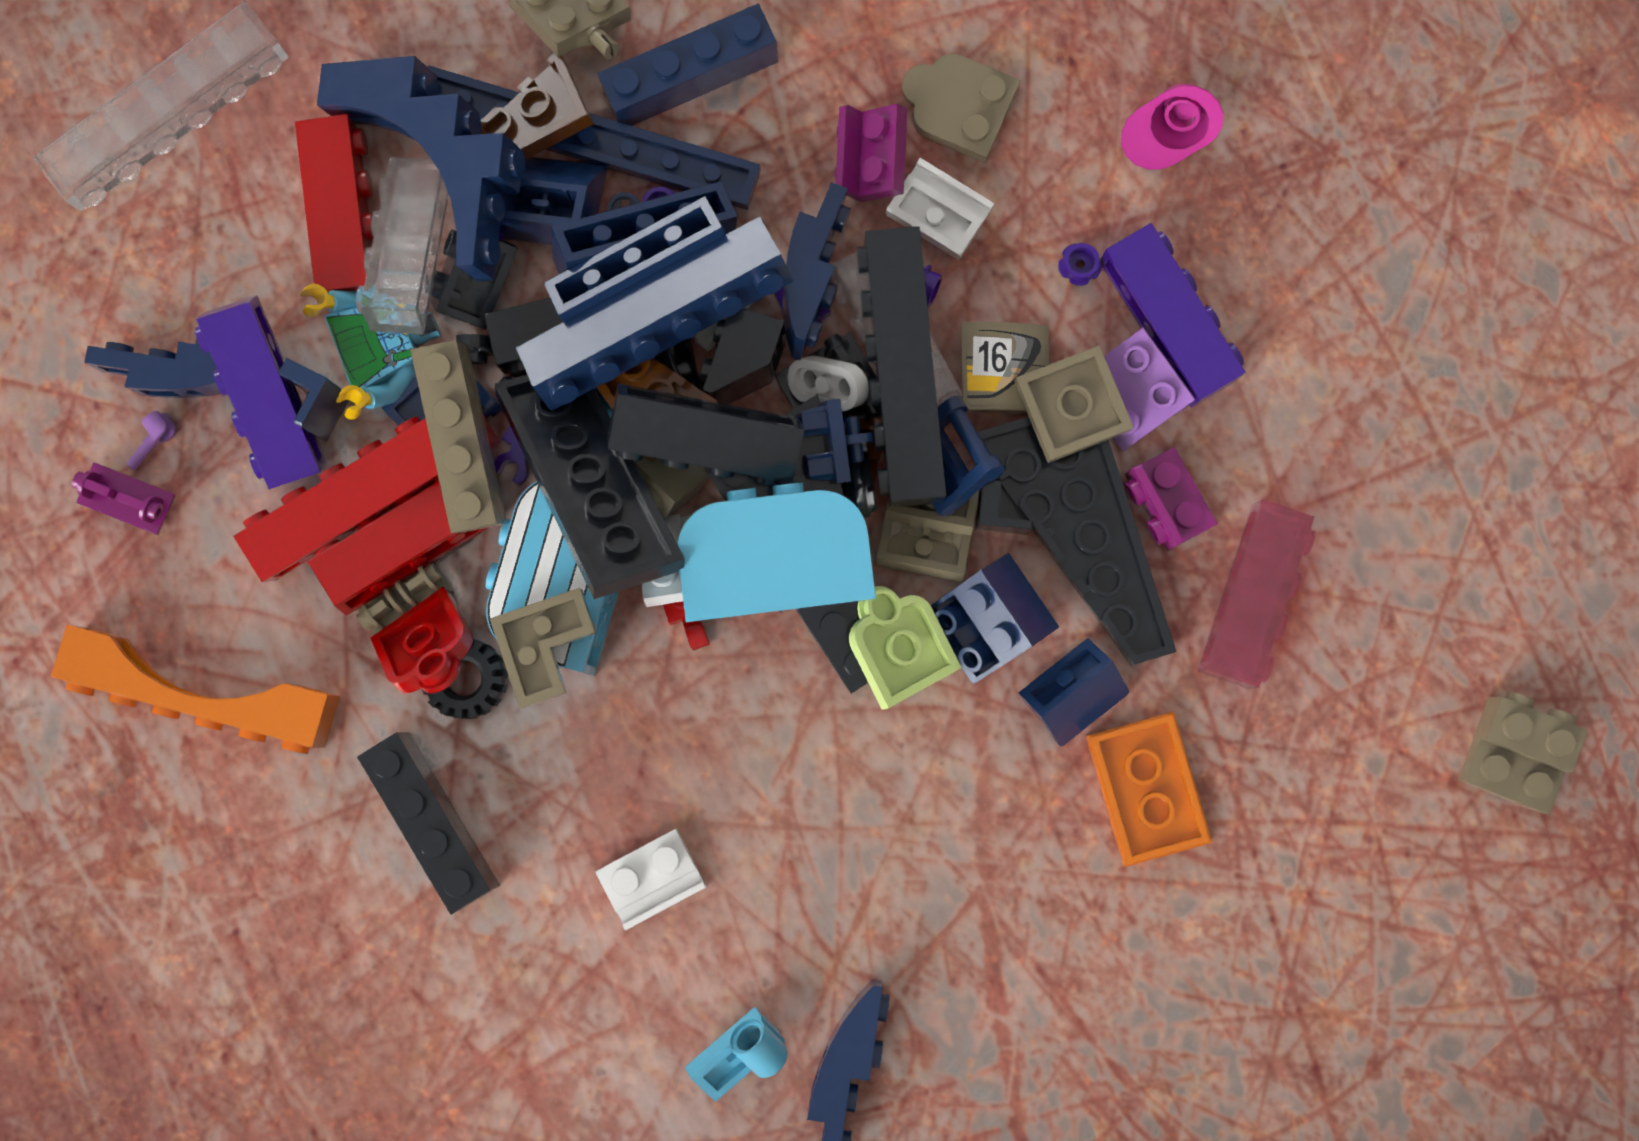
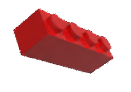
M348 114L295 121L313 282L324 287L327 292L331 290L358 291L379 295L378 282L383 281V268L380 257L374 255L372 239L378 238V227L373 212L369 213L367 197L373 196V186L368 170H364L362 155L368 154L365 132L354 124Z
M437 476L430 487L420 493H409L399 499L395 504V508L381 517L373 516L363 521L356 527L355 533L342 541L334 540L325 544L317 551V556L307 562L333 605L347 616L359 609L363 604H367L383 594L386 588H393L398 580L404 581L417 573L418 566H428L489 527L464 533H451L439 477Z

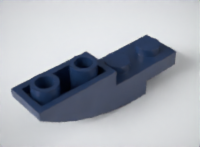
M832 182L817 217L799 212L792 231L786 266L793 282L783 287V321L791 356L801 361L806 346L815 347L823 326V322L817 320L822 309L830 311L838 290V285L831 283L835 266L830 264L836 248V243L831 242L835 231L843 233L851 208L844 206L848 188Z
M197 338L195 344L178 342L177 353L156 348H150L148 355L133 353L134 347L117 342H106L105 348L87 346L85 364L104 373L127 376L125 387L141 396L195 398L221 394L213 375V371L217 368L211 353H205L201 349Z
M872 979L850 1004L830 1036L819 1062L812 1085L807 1120L824 1122L822 1141H851L852 1131L844 1130L846 1112L855 1113L858 1084L850 1083L851 1078L869 1081L871 1068H880L883 1040H876L875 1038L878 1021L886 1022L890 994L882 993L883 986L879 980Z

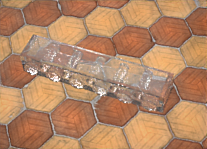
M244 0L33 156L32 159L59 195L82 212L86 208L101 203L105 199L107 192L122 181H128L136 177L140 173L142 166L154 157L171 151L175 147L177 140L189 131L206 125L210 121L212 114L224 105L241 99L245 95L247 88L259 79L276 73L281 67L282 62L288 59L289 56L246 0Z

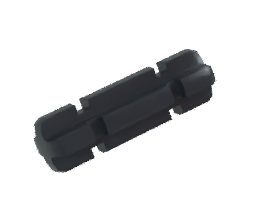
M867 443L862 444L863 462L851 463L849 446H847L851 481L846 482L848 499L855 504L864 518H868L872 512L876 511L877 505L875 493L873 492L874 485L870 459L868 458Z

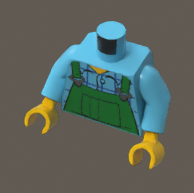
M309 284L299 294L302 297L312 296L318 302V305L310 304L303 308L302 311L306 316H318L324 308L330 312V314L324 315L350 384L342 388L336 402L340 403L344 400H351L356 404L349 407L344 414L350 420L358 418L364 407L375 409L397 401L416 377L410 349L419 348L420 344L441 337L439 327L431 312L409 320L405 310L396 301H390L385 296L358 291L331 290L327 292L319 284Z

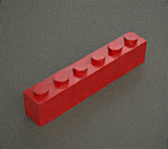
M416 416L403 422L395 428L398 435L384 444L381 440L369 443L357 452L358 460L346 467L343 463H339L328 468L319 475L322 482L309 490L305 486L299 487L281 498L283 506L270 514L265 509L244 520L245 529L233 537L260 581L278 580L317 556V551L325 544L334 540L341 541L356 532V527L363 521L373 516L380 517L395 508V504L399 499L409 493H420L433 485V481L438 476L426 419L420 420ZM484 416L492 449L501 442Z

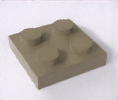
M1100 345L1016 377L1014 381L1048 463L1130 432L1134 428Z

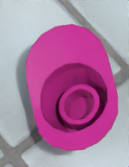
M1180 83L1167 88L1163 93L1138 108L1127 118L1122 129L1121 145L1126 157L1135 165L1148 170L1164 169L1180 162L1216 139L1223 127L1224 113L1219 101L1207 89L1192 84Z

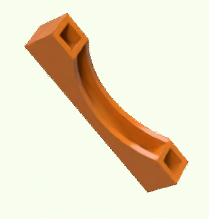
M66 625L51 673L52 678L67 681L65 689L71 692L93 696L95 689L110 693L108 701L112 703L136 707L137 702L141 701L153 705L151 711L153 714L173 719H179L180 713L196 716L195 725L222 731L224 724L240 728L237 736L257 742H265L267 736L283 740L281 748L302 754H308L310 747L325 748L340 698L339 695L289 683H283L267 691L240 698L218 699L201 696L180 688L159 675L140 657L129 639L74 625Z

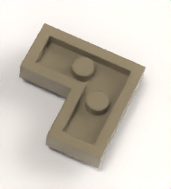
M581 588L490 618L519 708L523 709L567 693L553 648L597 633Z

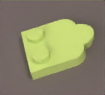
M884 586L874 587L876 599L858 601L857 610L860 619L853 624L850 630L849 643L883 710L898 704L962 667L932 607L925 599L916 595L899 598L891 589Z

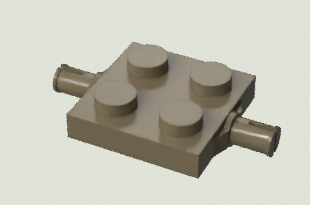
M509 0L510 7L558 57L575 48L594 45L608 60L611 59V55L616 57L620 51V46L608 34L614 28L631 20L630 6L624 0Z

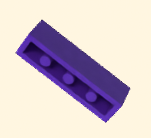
M1149 223L1107 248L1100 262L1140 328L1144 327L1196 399L1189 404L1192 408L1242 377L1246 373L1242 367L1244 359L1238 348L1231 342L1227 343L1219 330L1221 327L1220 321L1214 310L1208 305L1204 306L1197 296V285L1190 272L1185 268L1180 269L1173 258L1174 250L1168 237L1162 231L1157 232L1153 224Z
M258 295L207 311L196 319L199 325L195 327L196 338L201 349L205 353H211L217 368L213 371L216 385L223 396L228 395L235 410L231 414L232 421L238 435L241 438L246 437L253 452L249 455V459L258 479L264 478L269 490L320 473L326 464L325 457L316 436L294 423L302 402L295 385L278 374L285 360Z

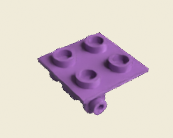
M1144 327L1104 356L1134 427L1130 432L1113 438L1122 451L1128 449L1196 400Z

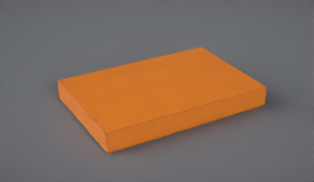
M1168 712L1085 736L1124 867L1213 843L1174 712Z

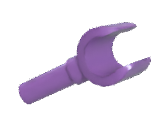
M153 411L143 418L142 425L149 435L126 463L131 469L136 470L157 444L164 443L175 436L176 427L167 413L160 414L159 411Z

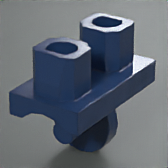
M840 399L826 400L819 403V407L798 413L797 418H800L805 430L803 437L823 435L825 448L824 453L803 456L805 478L807 480H829V485L850 482L847 446H849L851 463L863 462L862 444L875 442L874 432L861 433L859 416L845 418L847 435L845 436Z

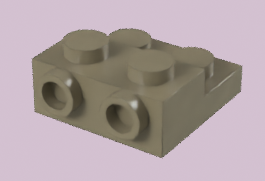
M1507 692L1506 697H1488L1458 781L1541 814L1550 815L1564 774L1573 773L1588 730L1576 726L1578 718L1570 713L1550 709L1548 714L1533 709L1535 701L1518 693Z

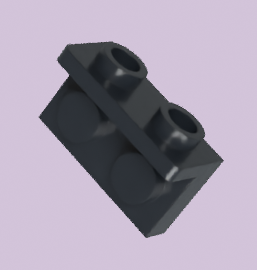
M452 229L447 236L443 249V254L447 255L441 272L436 270L433 273L427 290V295L431 296L430 302L435 311L486 330L487 325L484 314L493 312L517 253L518 248L516 245L499 239L501 256L498 264H496L495 281H477L456 266L457 231Z

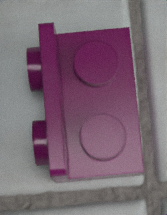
M898 103L863 112L850 105L839 107L835 184L848 188L846 196L860 202H866L904 194L907 108Z
M1175 447L1143 464L1132 467L1125 473L1128 479L1125 482L1128 495L1136 506L1142 504L1150 518L1146 524L1152 538L1158 545L1164 544L1167 551L1217 525L1214 516Z

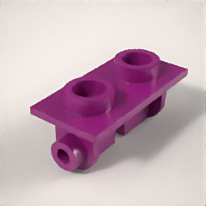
M93 462L89 471L85 473L77 472L72 480V487L77 489L79 494L76 503L155 535H159L176 496L173 493Z

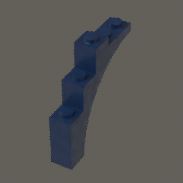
M416 56L322 64L317 106L330 116L348 114L354 124L373 125L393 130L418 142L438 168L451 199L457 231L456 266L477 281H495L496 264H498L501 256L500 244L498 242L500 221L503 220L505 215L503 195L520 193L521 177L526 169L524 151L504 133L481 134L480 113L459 94L438 95L437 75Z

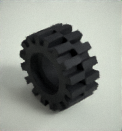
M473 639L471 649L460 662L470 661L479 668L481 683L478 689L471 695L460 696L453 692L449 686L437 693H427L422 689L423 695H428L430 699L428 703L432 708H437L440 710L439 713L445 716L473 719L480 715H486L491 712L490 709L493 706H498L502 701L500 696L502 692L506 693L508 686L504 685L505 678H508V672L503 667L502 663H504L502 656L498 655L495 652L496 649L483 643V641Z

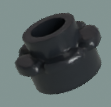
M456 335V340L468 345L472 364H487V356L494 355L488 335Z

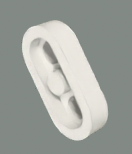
M808 356L802 358L801 361H794L789 367L787 374L789 388L792 394L801 402H806L818 394L820 403L826 400L840 399L842 411H847L862 405L868 396L869 386L864 372L852 363L819 356Z

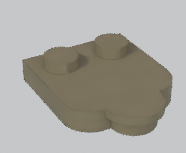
M950 53L939 57L933 66L921 64L908 70L903 78L902 92L905 99L914 106L913 124L921 136L986 163L1021 80L962 55Z

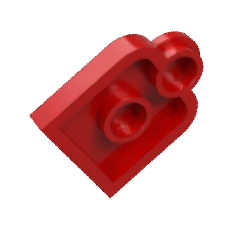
M444 586L370 637L387 679L402 693H412L420 688L427 693H437L449 687L460 672V660L466 656L473 643V635L454 597Z

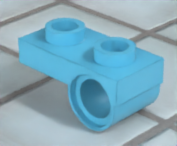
M754 1007L684 1068L691 1080L716 1102L751 1071L761 1078L775 1075L784 1066L788 1050L784 1043L785 1039L779 1030Z

